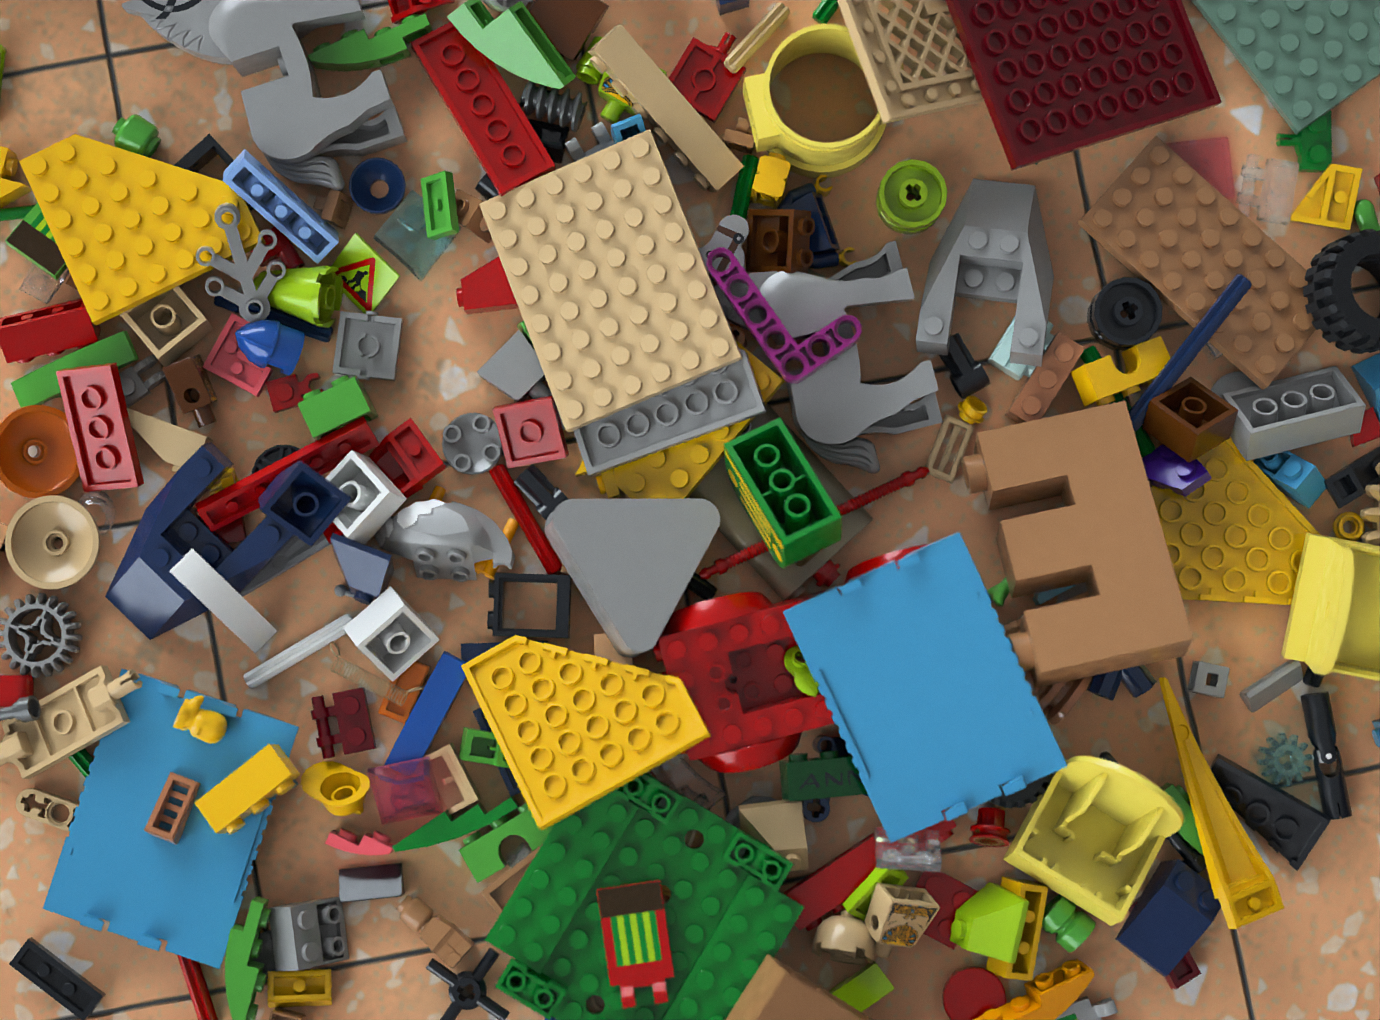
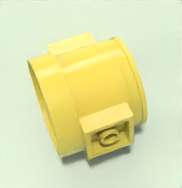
M818 24L803 28L785 39L772 55L765 73L745 77L743 96L756 152L767 150L768 153L774 152L787 157L786 161H789L791 164L790 171L801 176L818 178L820 175H827L828 178L846 174L864 163L877 148L887 123L883 124L880 113L877 110V116L872 123L856 136L839 142L823 143L811 141L797 135L779 118L773 107L769 89L778 73L793 60L808 54L828 53L846 58L863 70L848 28L836 24Z

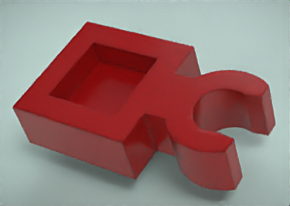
M310 373L301 382H299L297 374L267 381L266 386L273 412L278 413L298 407L297 404L304 401L303 396L313 391L310 388L311 382L320 379V375L318 373Z

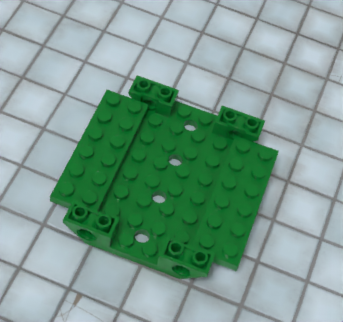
M644 773L553 825L485 939L488 943L513 957L494 987L548 1020L551 1017L557 1020H725L766 956L769 954L775 958L804 909V905L779 891L794 863L657 778ZM691 830L700 831L704 837L703 843L697 848H691L685 842V835ZM660 879L661 885L667 886L671 892L669 900L664 902L675 975L671 978H665L668 1002L655 1004L653 985L634 988L636 1007L623 1009L620 985L610 987L597 889ZM594 995L600 996L605 1003L604 1009L598 1013L591 1012L586 1006L587 999Z

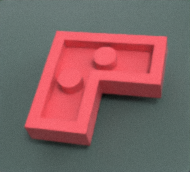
M231 313L202 367L259 397L273 370L267 366L264 369L250 362L240 350L235 332L250 322Z

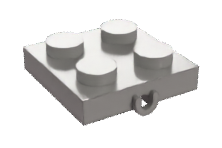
M340 311L332 372L340 375L357 376V379L370 381V378L396 381L403 319L378 316L379 313L373 311H366V314Z

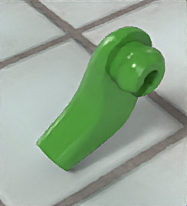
M1366 199L1358 200L1355 204L1353 215L1359 231L1364 229L1379 231L1380 225L1373 204Z

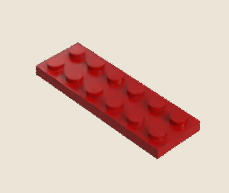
M451 22L410 42L412 50L501 197L518 186L556 170L555 163L493 61L478 51L460 34Z

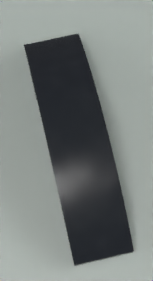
M1380 446L1325 479V487L1338 509L1365 494L1366 485H1378L1380 483V476L1375 470L1380 462Z

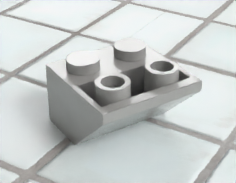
M339 897L295 902L268 908L271 909L269 920L276 971H300L349 959L343 905L340 903Z

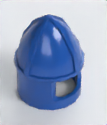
M260 320L247 323L235 332L238 347L250 362L263 369L269 364L280 368V372L289 376L292 374L302 352L305 339L304 332L282 325L279 321Z

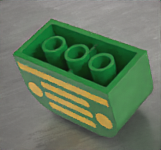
M780 417L724 444L725 465L731 485L772 557L781 568H786L841 541L842 517Z

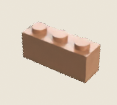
M1060 332L1054 335L1051 343L1043 353L1042 367H1035L1005 415L1018 424L1042 419L1085 348Z

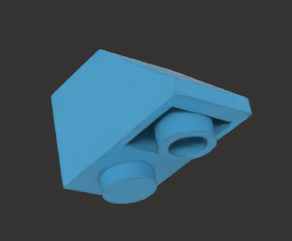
M1290 451L1257 458L1253 461L1281 492L1307 508H1310L1326 489L1325 479L1317 467Z

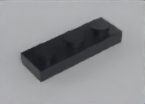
M32 937L27 939L9 963L14 969L81 1020H87L106 995Z

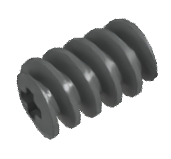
M528 80L519 106L521 108L524 106V113L527 116H530L536 109V118L539 120L543 119L547 114L550 124H553L559 118V126L561 128H565L571 121V130L577 132L586 111L587 101L585 103L582 102L581 92H578L575 98L571 99L570 88H567L560 95L559 89L552 88L549 91L547 86L540 84L537 87L534 82Z

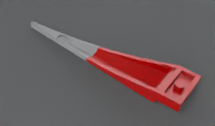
M409 418L386 435L379 443L380 445L368 456L406 498L423 489L424 484L447 468L412 418ZM332 521L312 546L295 536L240 592V595L244 597L330 545L332 533L340 536L345 535Z

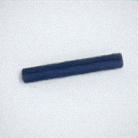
M220 295L215 296V306L239 313L238 305ZM251 303L248 307L253 313L258 312L261 308L258 303ZM271 306L269 315L264 319L279 321L282 325L305 333V336L322 342H329L333 334L332 326L329 328L318 327Z

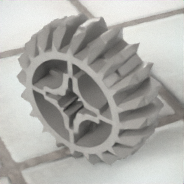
M39 593L36 599L33 594H27L25 603L21 599L14 600L16 610L6 607L4 611L9 616V619L0 618V624L5 625L4 630H0V636L4 637V641L0 642V648L7 649L1 655V658L3 660L13 658L9 664L11 669H16L20 666L21 675H27L31 670V675L34 678L40 677L41 672L46 677L52 676L53 668L57 672L63 671L64 665L62 661L66 663L73 662V658L68 654L69 651L78 653L80 650L78 646L73 645V641L82 640V635L74 634V629L81 628V623H71V620L76 617L77 613L75 611L65 613L69 604L67 602L58 604V597L53 595L47 600L45 593ZM43 609L41 617L37 616L33 624L20 623L29 613ZM53 616L60 625L61 637L53 632ZM27 630H40V633L50 640H38L34 633ZM17 633L25 639L24 651L26 654L21 651L18 645ZM47 645L58 648L49 658L43 661H35L37 654H41L43 648Z

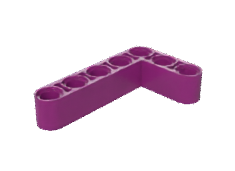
M724 247L716 248L709 253L707 268L710 276L786 382L798 384L859 341L862 331L859 320L852 315H843L800 345H797L734 254ZM719 257H724L731 264L727 270L717 271L712 266L713 262ZM737 283H743L749 290L745 296L735 297L730 291L732 286ZM754 309H762L766 312L767 317L761 323H754L749 319L750 312ZM843 324H850L855 328L856 334L850 339H845L839 335L838 328ZM771 335H781L785 339L784 346L780 349L770 348L767 340ZM817 342H824L829 346L830 351L824 357H817L811 350L812 346ZM789 361H800L804 367L803 371L799 375H790L785 369Z

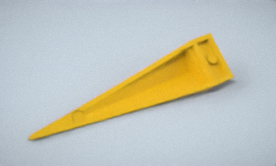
M1161 677L1159 678V683L1214 898L1220 901L1228 928L1238 929L1284 909V905L1274 876L1245 832L1216 781L1192 734L1168 679Z

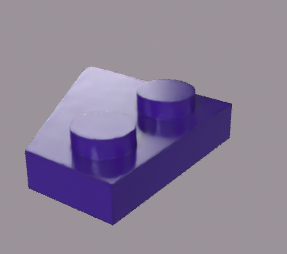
M1164 444L1142 458L1148 481H1151L1153 486L1161 489H1171L1173 493L1185 497L1212 479L1209 472L1197 458L1189 463Z

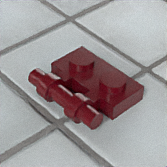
M364 687L332 693L334 706L331 707L325 706L323 695L311 698L313 705L311 716L312 720H316L319 738H316L317 747H321L323 759L335 757L333 744L342 743L344 755L376 748ZM336 715L340 734L331 735L328 717Z

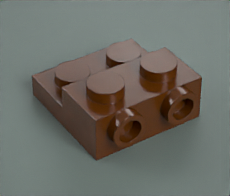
M749 209L746 272L777 271L778 273L784 271L785 273H794L797 271L808 274V267L813 263V253L809 249L810 235L815 230V222L811 218V211L796 209Z

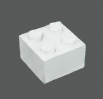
M351 450L326 477L328 481L351 497V500L333 520L334 524L347 538L366 544L407 499L370 457Z
M391 586L344 627V630L355 646L392 682L440 640L427 622Z

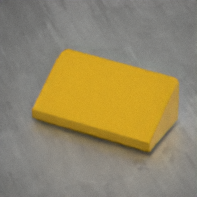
M331 969L268 971V1007L332 1005Z

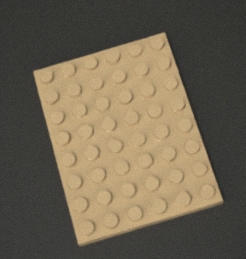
M650 129L518 186L502 197L498 195L479 204L563 425L568 433L743 359Z

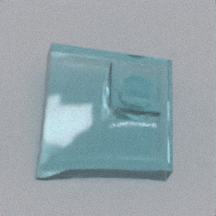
M411 190L374 235V240L393 254L422 281L458 233L437 240L427 238L423 198Z

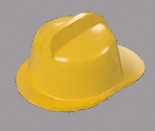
M323 761L307 768L301 776L300 784L307 795L322 802L330 813L335 816H347L353 813L358 815L363 813V804L365 803L366 794L370 790L371 783L368 776L363 773L357 772L341 763Z

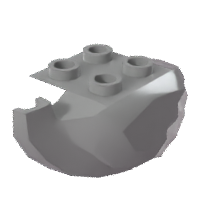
M437 499L415 502L403 508L395 516H391L374 534L380 548L413 560L417 578L435 580L437 578L453 579L458 582L477 580L474 563L493 559V568H497L498 565H505L512 569L515 560V554L508 539L492 519L477 509L454 501L444 503Z

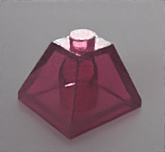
M429 756L369 768L367 770L382 825L443 812Z

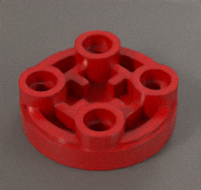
M969 966L958 969L951 974L943 989L942 1002L944 1010L951 1020H973L990 1009H996L1005 1005L1006 992L1003 984L994 973L982 967Z

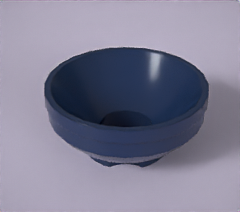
M376 157L361 162L353 170L349 180V191L353 201L363 211L379 215L393 211L399 206L405 195L406 183L402 171L395 163L385 158ZM377 181H384L389 186V191L383 198H376L371 194V187Z

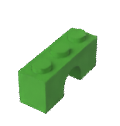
M527 803L517 808L520 814L509 820L505 815L490 824L493 830L481 835L477 831L463 840L465 846L459 849V852L475 880L479 883L506 867L507 863L501 854V843L505 837L510 835L521 836L527 841L533 851L543 844L553 825L544 830L539 829Z

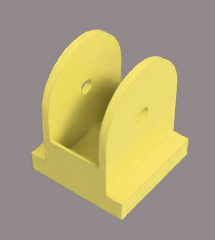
M1306 532L1281 652L1284 658L1305 662L1315 674L1326 676L1330 672L1380 681V546Z

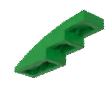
M511 796L487 813L480 802L455 820L446 810L392 846L395 852L429 847L459 838L491 824L518 808L520 804L514 796Z

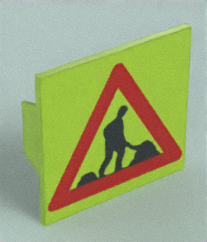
M357 233L352 236L331 265L339 269L335 273L336 276H342L343 293L364 314H366V311H375L400 277Z

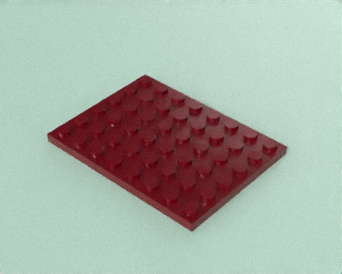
M945 0L1012 171L1209 109L1222 103L1182 0Z

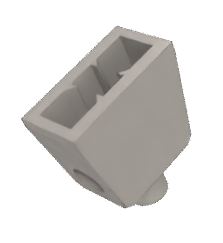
M519 330L477 371L485 381L516 402L524 401L528 396L532 399L552 396L550 389L542 383L546 378L537 354Z

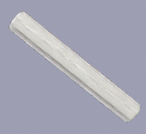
M350 614L341 616L245 673L243 677L246 684L250 688H256L330 644V642L347 634L344 627L353 620Z

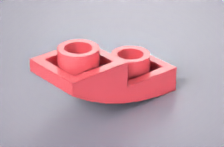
M341 828L339 832L336 830L331 831L325 844L336 849L361 855H386L394 852L392 848L394 845L390 843L392 838L379 831H374L373 834L369 832L364 834L361 842L356 841L358 837L356 834Z

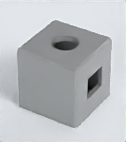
M1193 661L1187 692L1224 698L1230 668L1202 661ZM1207 674H1211V675H1212V676H1211V681H1210V686H1209V685H1205V684H1206V679H1207Z

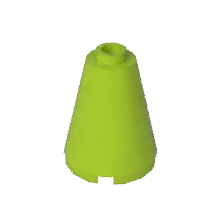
M329 265L286 269L284 277L277 280L267 297L270 306L318 327L329 328L336 320L331 318L333 311H340L342 303L343 280L342 276H336L335 273L339 269ZM282 269L270 270V272L274 275H278L282 272ZM262 271L259 276L254 278L253 282L256 290L267 275V271Z

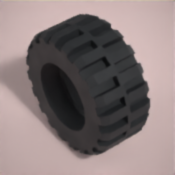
M1364 229L1323 247L1321 253L1316 254L1312 259V268L1307 269L1305 281H1308V285L1303 287V296L1308 299V304L1305 305L1307 314H1312L1314 321L1311 323L1315 329H1321L1323 331L1322 337L1329 343L1335 341V346L1343 351L1350 350L1356 354L1372 353L1380 350V313L1375 318L1363 311L1357 304L1351 287L1352 274L1356 266L1370 272L1380 286V230Z

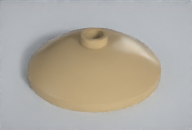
M43 496L29 501L14 514L6 531L5 551L11 567L25 582L43 589H62L76 584L91 571L100 551V533L94 517L77 501L63 496ZM57 538H61L63 541V546L60 549L54 547V541Z

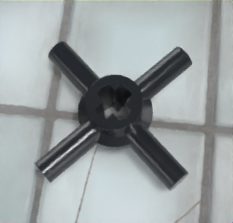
M489 948L474 971H464L457 975L432 958L425 969L449 985V997L452 1001L440 1020H455L462 1009L471 1010L478 1006L498 1020H505L510 1012L486 996L487 986L484 977L500 955L496 950ZM468 984L473 985L474 989L472 992L476 995L469 994L467 997L463 996L461 992L464 989L460 985L464 987Z

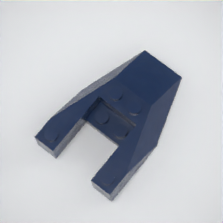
M212 442L202 445L183 464L146 508L105 596L149 640L209 610L170 572L191 549L197 552L240 594L295 537L293 533L269 516L235 550L215 531L211 532L204 520L192 507L233 465Z

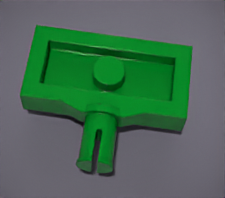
M1331 110L1297 135L1295 133L1277 134L1276 140H1279L1276 142L1277 146H1294L1298 156V172H1324L1328 165L1332 163Z

